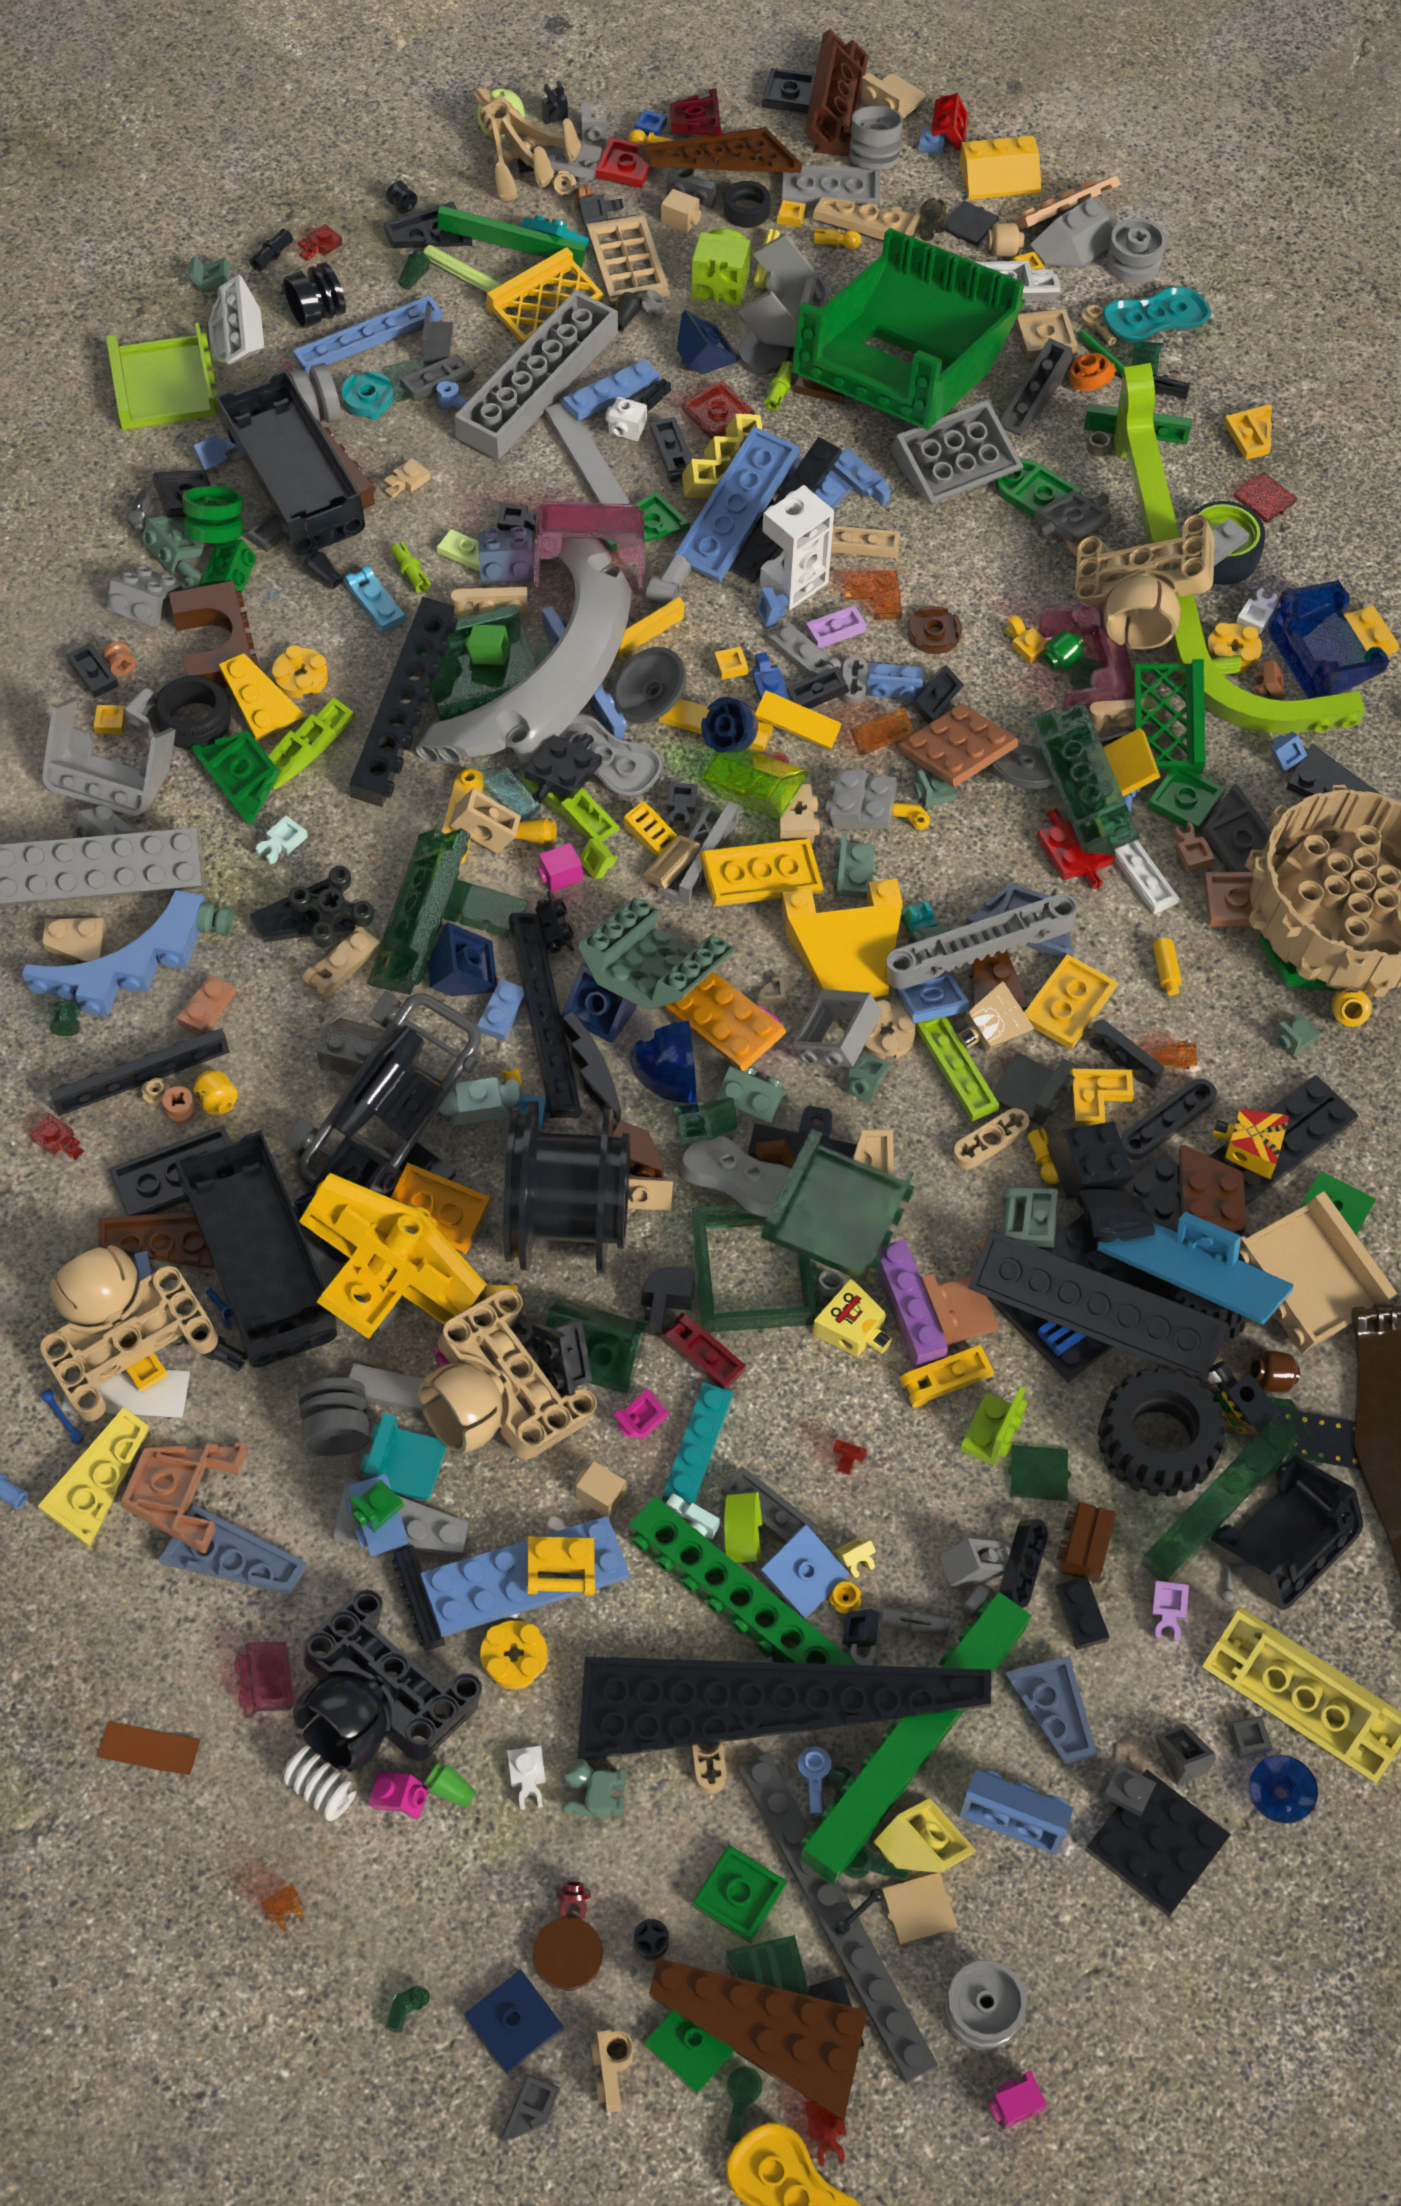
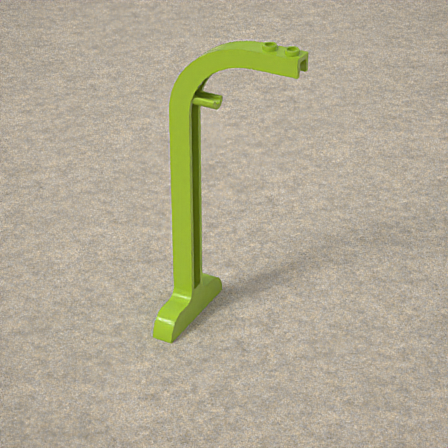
M1151 363L1124 367L1113 441L1117 457L1119 459L1128 458L1148 544L1180 538L1153 424L1155 386ZM1176 594L1180 603L1181 619L1177 632L1170 639L1176 664H1191L1192 659H1204L1205 708L1234 725L1254 731L1275 734H1289L1291 731L1294 733L1324 732L1330 728L1341 726L1343 728H1351L1361 723L1365 709L1360 691L1305 700L1282 701L1251 694L1230 682L1224 675L1240 672L1239 665L1242 664L1240 655L1211 659L1205 644L1194 594L1180 597ZM1179 672V674H1180V676H1181V678H1182V680H1183V682H1184V681H1185V672Z

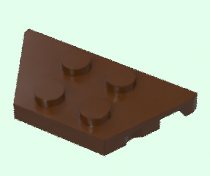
M1180 1145L1179 1169L1182 1215L1187 1212L1235 1234L1240 1235L1246 1230L1243 1172L1186 1145Z

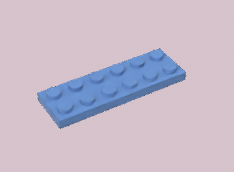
M753 426L674 556L678 554L685 557L691 564V570L721 583L800 454V447Z
M608 1516L540 1536L594 1538L595 1589L629 1579L630 1573ZM528 1540L420 1573V1579L440 1637L570 1598L584 1592L538 1591L537 1595L527 1594ZM538 1573V1578L583 1579V1574Z

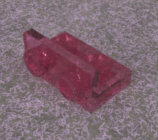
M248 1642L238 1653L234 1663L235 1672L240 1676L239 1704L244 1708L245 1718H253L258 1711L291 1710L295 1704L286 1642Z

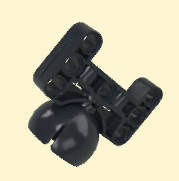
M369 1589L356 1593L308 1637L304 1653V1666L320 1680L304 1690L297 1699L293 1709V1718L299 1729H304L317 1714H320L304 1730V1740L316 1754L319 1753L325 1762H329L331 1766L338 1770L346 1769L348 1772L362 1767L375 1756L381 1747L385 1734H389L388 1739L402 1750L408 1758L416 1761L428 1758L477 1710L482 1691L481 1681L471 1673L459 1674L446 1687H443L380 1634L376 1628L380 1622L383 1601L379 1593ZM362 1609H369V1610H371L372 1612H370V1613H365V1612H363V1611H361V1610H362ZM338 1630H346V1631H348L349 1633H348V1634H341V1633H339V1632H337V1631H338ZM315 1651H322V1652H324V1653H326V1654H325V1655H316V1654L313 1653V1652H315ZM387 1672H395V1673H397V1674H399V1675H398V1676H390V1675H388V1674H386V1673H387ZM466 1692L471 1697H463L459 1693ZM437 1714H444V1715L448 1716L449 1718H448V1719H440V1718H438L436 1715H437ZM421 1736L426 1740L420 1742L414 1740L412 1737Z

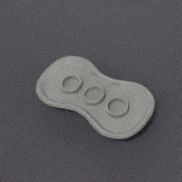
M578 714L558 736L572 743H577L585 733L592 735L594 742L587 749L602 755V764L594 774L610 790L621 796L636 797L643 794L655 784L662 773L663 759L655 749L641 743L624 741L615 737L597 719L589 715Z
M710 1135L700 1138L682 1154L677 1163L678 1173L687 1182L723 1191L733 1197L748 1212L763 1217H774L788 1212L800 1202L805 1194L804 1182L792 1169L754 1159L745 1154L733 1141L722 1136Z

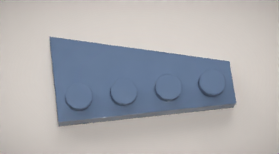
M195 1505L187 1516L215 1522L216 1530L206 1554L173 1537L158 1559L161 1565L291 1595L308 1568L305 1561Z

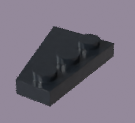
M453 201L384 222V231L393 248H422L428 245L435 247L472 246V238L438 229V211L440 206L457 210Z
M328 878L307 889L311 893L319 895L323 890L329 888ZM288 897L250 914V919L263 942L311 936L312 927L320 919L319 915L312 910L305 912L294 911L289 905ZM343 919L338 924H334L333 929L334 932L354 930L355 924L352 920Z

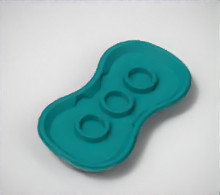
M1181 286L1166 288L1146 299L1115 300L1107 304L1103 309L1104 320L1111 332L1118 339L1130 343L1144 341L1155 333L1164 330L1195 329L1205 323L1211 316L1210 307L1205 299L1193 289Z

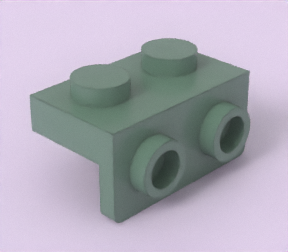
M729 1066L716 1100L768 1123H772L783 1096H787L789 1090L782 1088L784 1082L767 1075L766 1080L755 1076L757 1070L751 1067L742 1072L737 1067Z

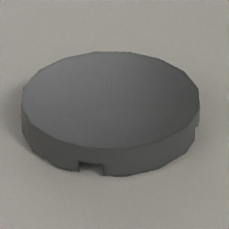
M751 333L742 339L738 355L745 369L751 373L767 375V372H778L781 363L789 360V347L765 344L756 338L755 333Z

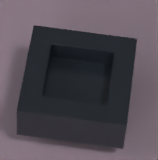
M873 1609L848 1612L842 1644L850 1649L853 1644H857V1648L876 1645L880 1613Z

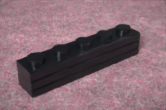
M411 1545L394 1551L395 1559H392V1564L395 1571L399 1570L401 1577L397 1579L401 1590L405 1589L407 1596H404L406 1607H411L413 1612L410 1615L413 1627L417 1626L419 1633L416 1634L419 1646L424 1645L426 1652L445 1645L444 1637H440L420 1579L422 1570L414 1546Z

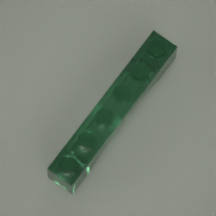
M1274 1417L1144 1555L1142 1566L1159 1581L1172 1583L1234 1510L1292 1455L1297 1448L1300 1438Z

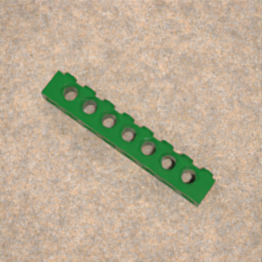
M656 1496L629 1523L630 1541L637 1549L642 1552L647 1550L655 1557L656 1564L662 1570L668 1573L672 1571L680 1578L679 1582L690 1593L696 1591L705 1599L704 1603L711 1611L716 1614L721 1612L730 1620L731 1627L739 1634L745 1635L746 1633L755 1641L754 1644L757 1649L768 1657L772 1655L781 1663L807 1664L808 1661L817 1659L823 1664L857 1665L853 1659ZM666 1534L671 1536L673 1540L669 1543H661L656 1538ZM685 1555H693L698 1560L693 1564H686L681 1558ZM715 1575L719 1576L723 1581L720 1584L712 1585L706 1579L709 1576ZM736 1596H742L748 1602L743 1606H737L731 1602V1599ZM761 1617H767L772 1620L773 1624L769 1627H762L757 1624L756 1620ZM786 1638H792L799 1645L795 1648H786L781 1642Z

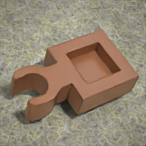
M1190 822L1186 826L1187 833L1181 832L1177 825L1174 837L1180 843H1177L1176 851L1186 871L1189 872L1213 865L1215 857L1204 836L1196 838L1194 836V826Z

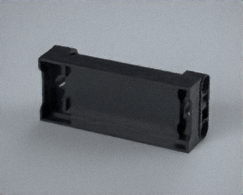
M287 370L275 373L269 381L235 394L225 392L215 396L220 423L230 441L238 445L282 522L284 535L296 555L309 554L314 550L322 549L355 536L364 529L365 519L361 494Z
M262 1130L247 1134L240 1141L199 1155L188 1154L176 1158L175 1164L178 1180L186 1201L190 1204L239 1330L240 1340L250 1366L253 1368L263 1367L334 1340L338 1335L336 1316L317 1303L319 1297L325 1291V1286ZM223 1174H231V1175H232V1176L226 1177V1178H224V1179H220V1178H219V1177H220L221 1175H223Z

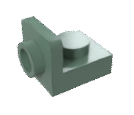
M923 770L917 771L916 781L913 782V791L915 797L921 799L924 808L957 799L955 788L935 775L926 777Z
M1299 1013L1288 1022L1284 1020L1278 1022L1272 1038L1279 1048L1286 1050L1294 1057L1316 1041L1321 1032Z
M863 1052L854 1066L850 1068L844 1091L870 1103L874 1098L877 1086L888 1074L891 1063Z

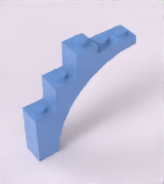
M175 890L166 910L152 927L137 940L119 951L97 960L76 965L51 967L26 964L22 975L27 989L36 994L42 995L47 993L57 995L66 1000L77 999L80 1011L93 1016L98 1014L109 1016L119 987H123L131 992H148L158 964H163L169 968L180 967L187 969L200 934L196 927V921L200 905L205 902L204 895Z

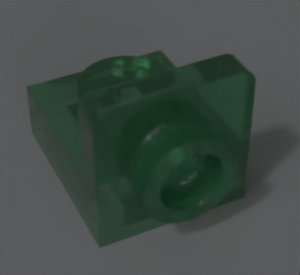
M1138 342L1134 347L1132 366L1151 363L1153 375H1157L1159 359L1163 355L1164 343Z

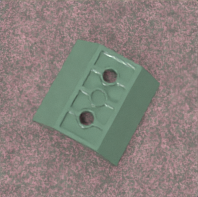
M634 897L579 942L578 947L596 983L603 988L647 1010H652L682 1000L735 952L736 947L728 944L720 937L710 935L694 948L690 944L682 943L670 937L664 931L656 930L655 925L660 909L652 906L646 900Z

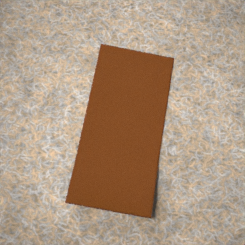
M108 1721L97 1757L161 1771L190 1775L201 1739L167 1734Z

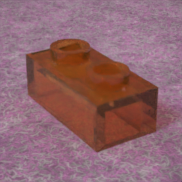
M905 707L897 708L850 728L859 755L869 754L915 734Z

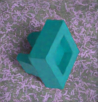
M928 901L902 908L901 920L908 934L913 933L914 929L938 926Z

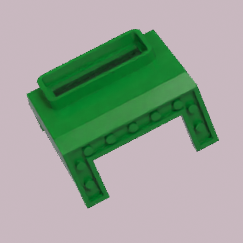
M889 228L884 234L882 255L822 308L806 302L799 306L792 372L928 431L932 425L934 426L937 423V420L939 421L991 371L1026 301L1022 299L1025 282ZM870 337H877L915 353L913 363L911 364L868 346L864 342ZM941 365H943V366H945V367H948V368L940 375Z

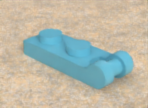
M369 565L361 567L360 571L355 574L349 573L343 576L349 591L382 633L406 622L405 614L375 577ZM365 581L367 584L361 587L359 584Z

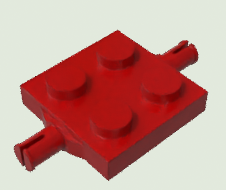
M1057 808L1051 809L1047 816L1054 826L1039 830L1036 838L1062 881L1073 877H1086L1092 889L1100 888L1103 885V881L1098 876L1097 871L1113 864L1114 856L1088 815L1065 821Z

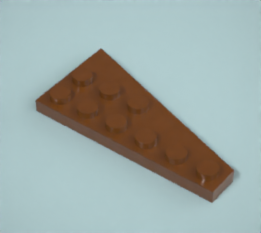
M661 1958L657 1959L649 1997L684 2020L692 2022L704 2030L707 2035L717 2041H721L735 2050V2053L781 2083H785L804 2095V2098L813 2104H818L844 2123L867 2016L866 2010Z

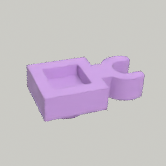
M1155 1581L1152 1616L1161 1617V1621L1157 1624L1154 1631L1156 1640L1161 1639L1163 1628H1170L1173 1631V1642L1179 1640L1181 1629L1176 1623V1619H1186L1189 1585Z

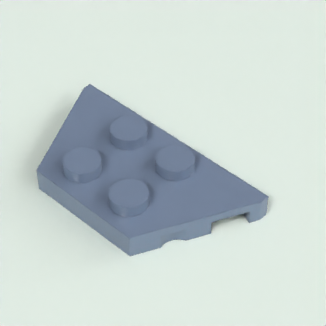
M1010 883L1001 890L999 895L987 900L983 908L975 914L970 913L966 918L965 925L1051 896ZM1071 932L1040 943L1033 944L1028 942L1026 944L1027 947L1062 959L1067 954L1073 957L1074 953L1070 942Z

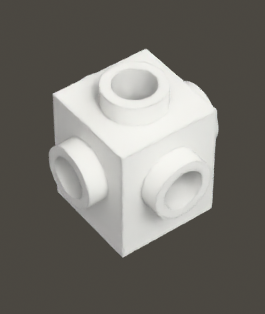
M617 397L614 405L609 406L606 412L605 420L608 422L609 433L638 442L647 425V405Z

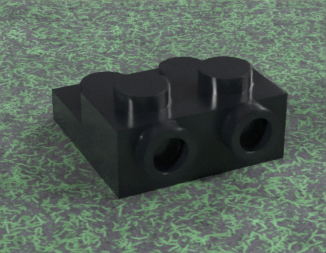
M346 1136L311 1187L316 1190L317 1185L325 1180L329 1173H332L383 1195L386 1191H391L396 1186L399 1170Z

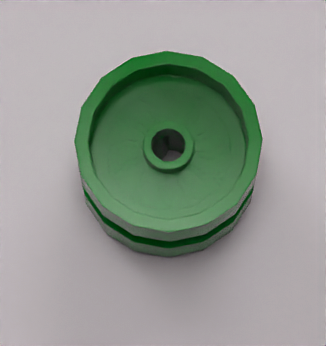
M202 486L187 490L182 495L183 512L187 514L183 518L184 535L186 537L203 543H225L242 536L243 520L239 515L242 512V495L237 490L221 486Z

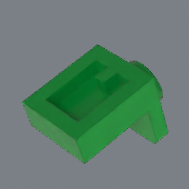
M381 1479L360 1498L353 1495L349 1499L352 1508L350 1512L352 1518L361 1527L367 1525L373 1532H376L404 1507L403 1501Z

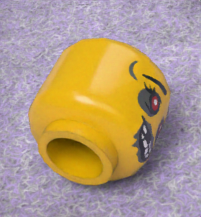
M1356 987L1339 989L1332 997L1330 1005L1337 1021L1347 1027L1362 1025L1367 1021L1372 1010L1369 997L1363 990Z
M209 1070L196 1078L193 1096L207 1114L219 1115L228 1113L234 1107L238 1098V1090L224 1072Z

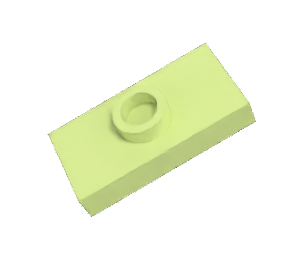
M450 529L437 546L438 554L480 572L478 541Z

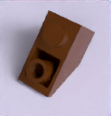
M620 1120L613 1136L622 1137L623 1132H630V1174L639 1177L664 1178V1164L649 1131Z

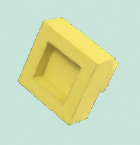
M860 1536L832 1551L842 1565L847 1566V1571L853 1577L857 1578L860 1576L857 1571V1564L860 1561H864L867 1569L872 1570L875 1567L873 1559L869 1557V1555L876 1552L871 1540Z

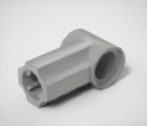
M678 554L669 557L658 576L654 575L651 578L646 591L647 599L666 605L679 597L681 586L691 571V564L685 557Z

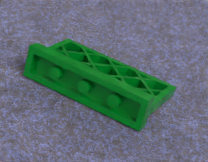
M1192 659L1191 664L1135 663V730L1138 728L1142 729V726L1149 720L1160 729L1151 738L1146 735L1149 746L1160 755L1155 759L1157 769L1191 770L1197 774H1203L1206 763L1204 659ZM1141 672H1152L1159 679L1149 687L1141 680ZM1173 672H1185V681L1178 687L1167 678ZM1162 682L1173 691L1164 700L1153 691ZM1148 695L1159 703L1151 712L1141 705V701ZM1176 695L1186 702V706L1179 712L1168 704ZM1162 708L1166 709L1173 716L1165 725L1154 717ZM1177 720L1186 727V732L1179 738L1168 729ZM1163 733L1174 742L1165 751L1154 742ZM1179 746L1186 753L1187 761H1175L1168 754Z

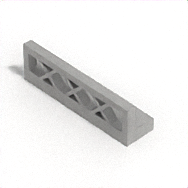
M729 801L724 810L709 804L707 805L688 837L694 841L705 837L707 839L689 870H683L672 881L683 879L679 885V892L668 887L666 889L659 887L658 894L690 906L705 880L699 855L703 850L721 849L725 846L739 822L738 804ZM709 817L718 818L714 827L709 829L707 824Z

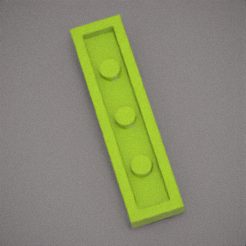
M947 1017L916 1023V1030L970 1120L973 1122L998 1111V1101Z

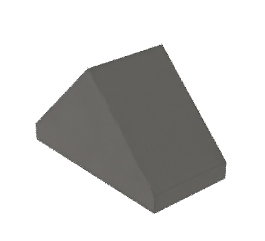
M1186 1724L1155 1735L1156 1742L1177 1785L1207 1774L1216 1760L1215 1753Z

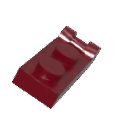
M681 1313L675 1319V1324L671 1328L667 1327L660 1333V1337L666 1345L678 1351L720 1388L727 1390L746 1371L745 1363L685 1313ZM684 1332L690 1334L685 1340L680 1337Z

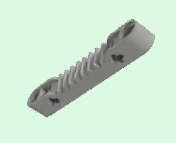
M1057 894L895 949L887 956L886 982L893 988L905 989L932 980L944 973L945 970L950 972L956 965L958 968H961L965 962H968L970 965L976 958L982 961L988 954L990 957H994L997 951H1000L1002 954L1009 947L1014 950L1020 943L1022 946H1026L1028 942L1036 944L1067 934L1075 925L1078 908L1077 901L1070 895Z

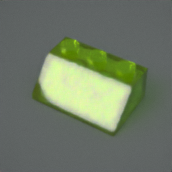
M745 749L740 752L716 755L702 776V780L715 796L780 820L809 772L797 766Z

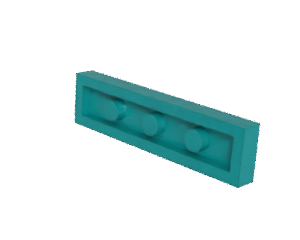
M707 1383L702 1384L662 1494L663 1501L667 1502L670 1496L675 1494L689 1505L696 1503L733 1398L732 1391Z

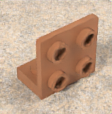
M934 1273L922 1276L921 1278L947 1345L998 1330L999 1325L987 1296L968 1289L973 1275L944 1284L937 1283Z

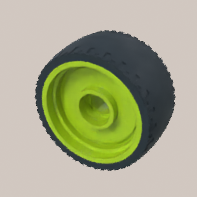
M1213 501L1197 508L1192 515H1204L1212 531L1230 518L1249 533L1247 542L1214 566L1213 584L1229 585L1247 579L1255 571L1263 553L1265 527L1262 520L1248 507L1230 501Z

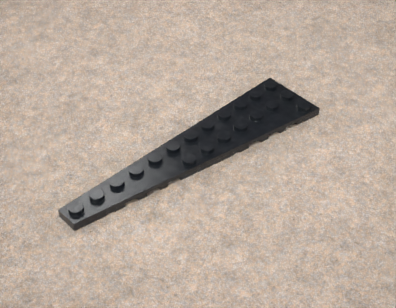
M585 1657L578 1759H599L991 1707V1670Z

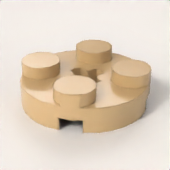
M885 1000L877 1001L876 1003L882 1013L862 1050L880 1059H886L887 1056L895 1055L896 1058L901 1057L913 1046L916 1023H912L904 1008L890 1004ZM881 1027L891 1028L893 1034H880Z

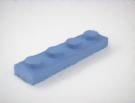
M644 359L564 397L562 406L577 421H580L613 405L617 397L626 399L655 385L660 380V374Z

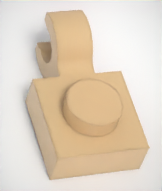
M411 458L393 470V475L388 476L384 480V483L389 486L385 489V493L394 498L405 488L409 492H413L430 480V472Z

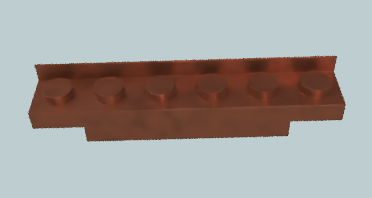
M831 29L824 32L822 36L805 133L810 140L815 142L814 153L849 156L850 139L852 137V114L860 107L862 77L866 73L869 55L854 40L845 44Z

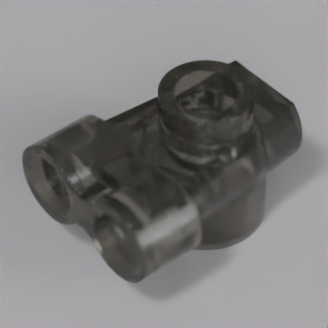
M929 198L920 208L919 213L926 219L920 233V237L924 241H930L935 233L945 231L949 215L946 214L947 204L943 200L936 201L934 198Z

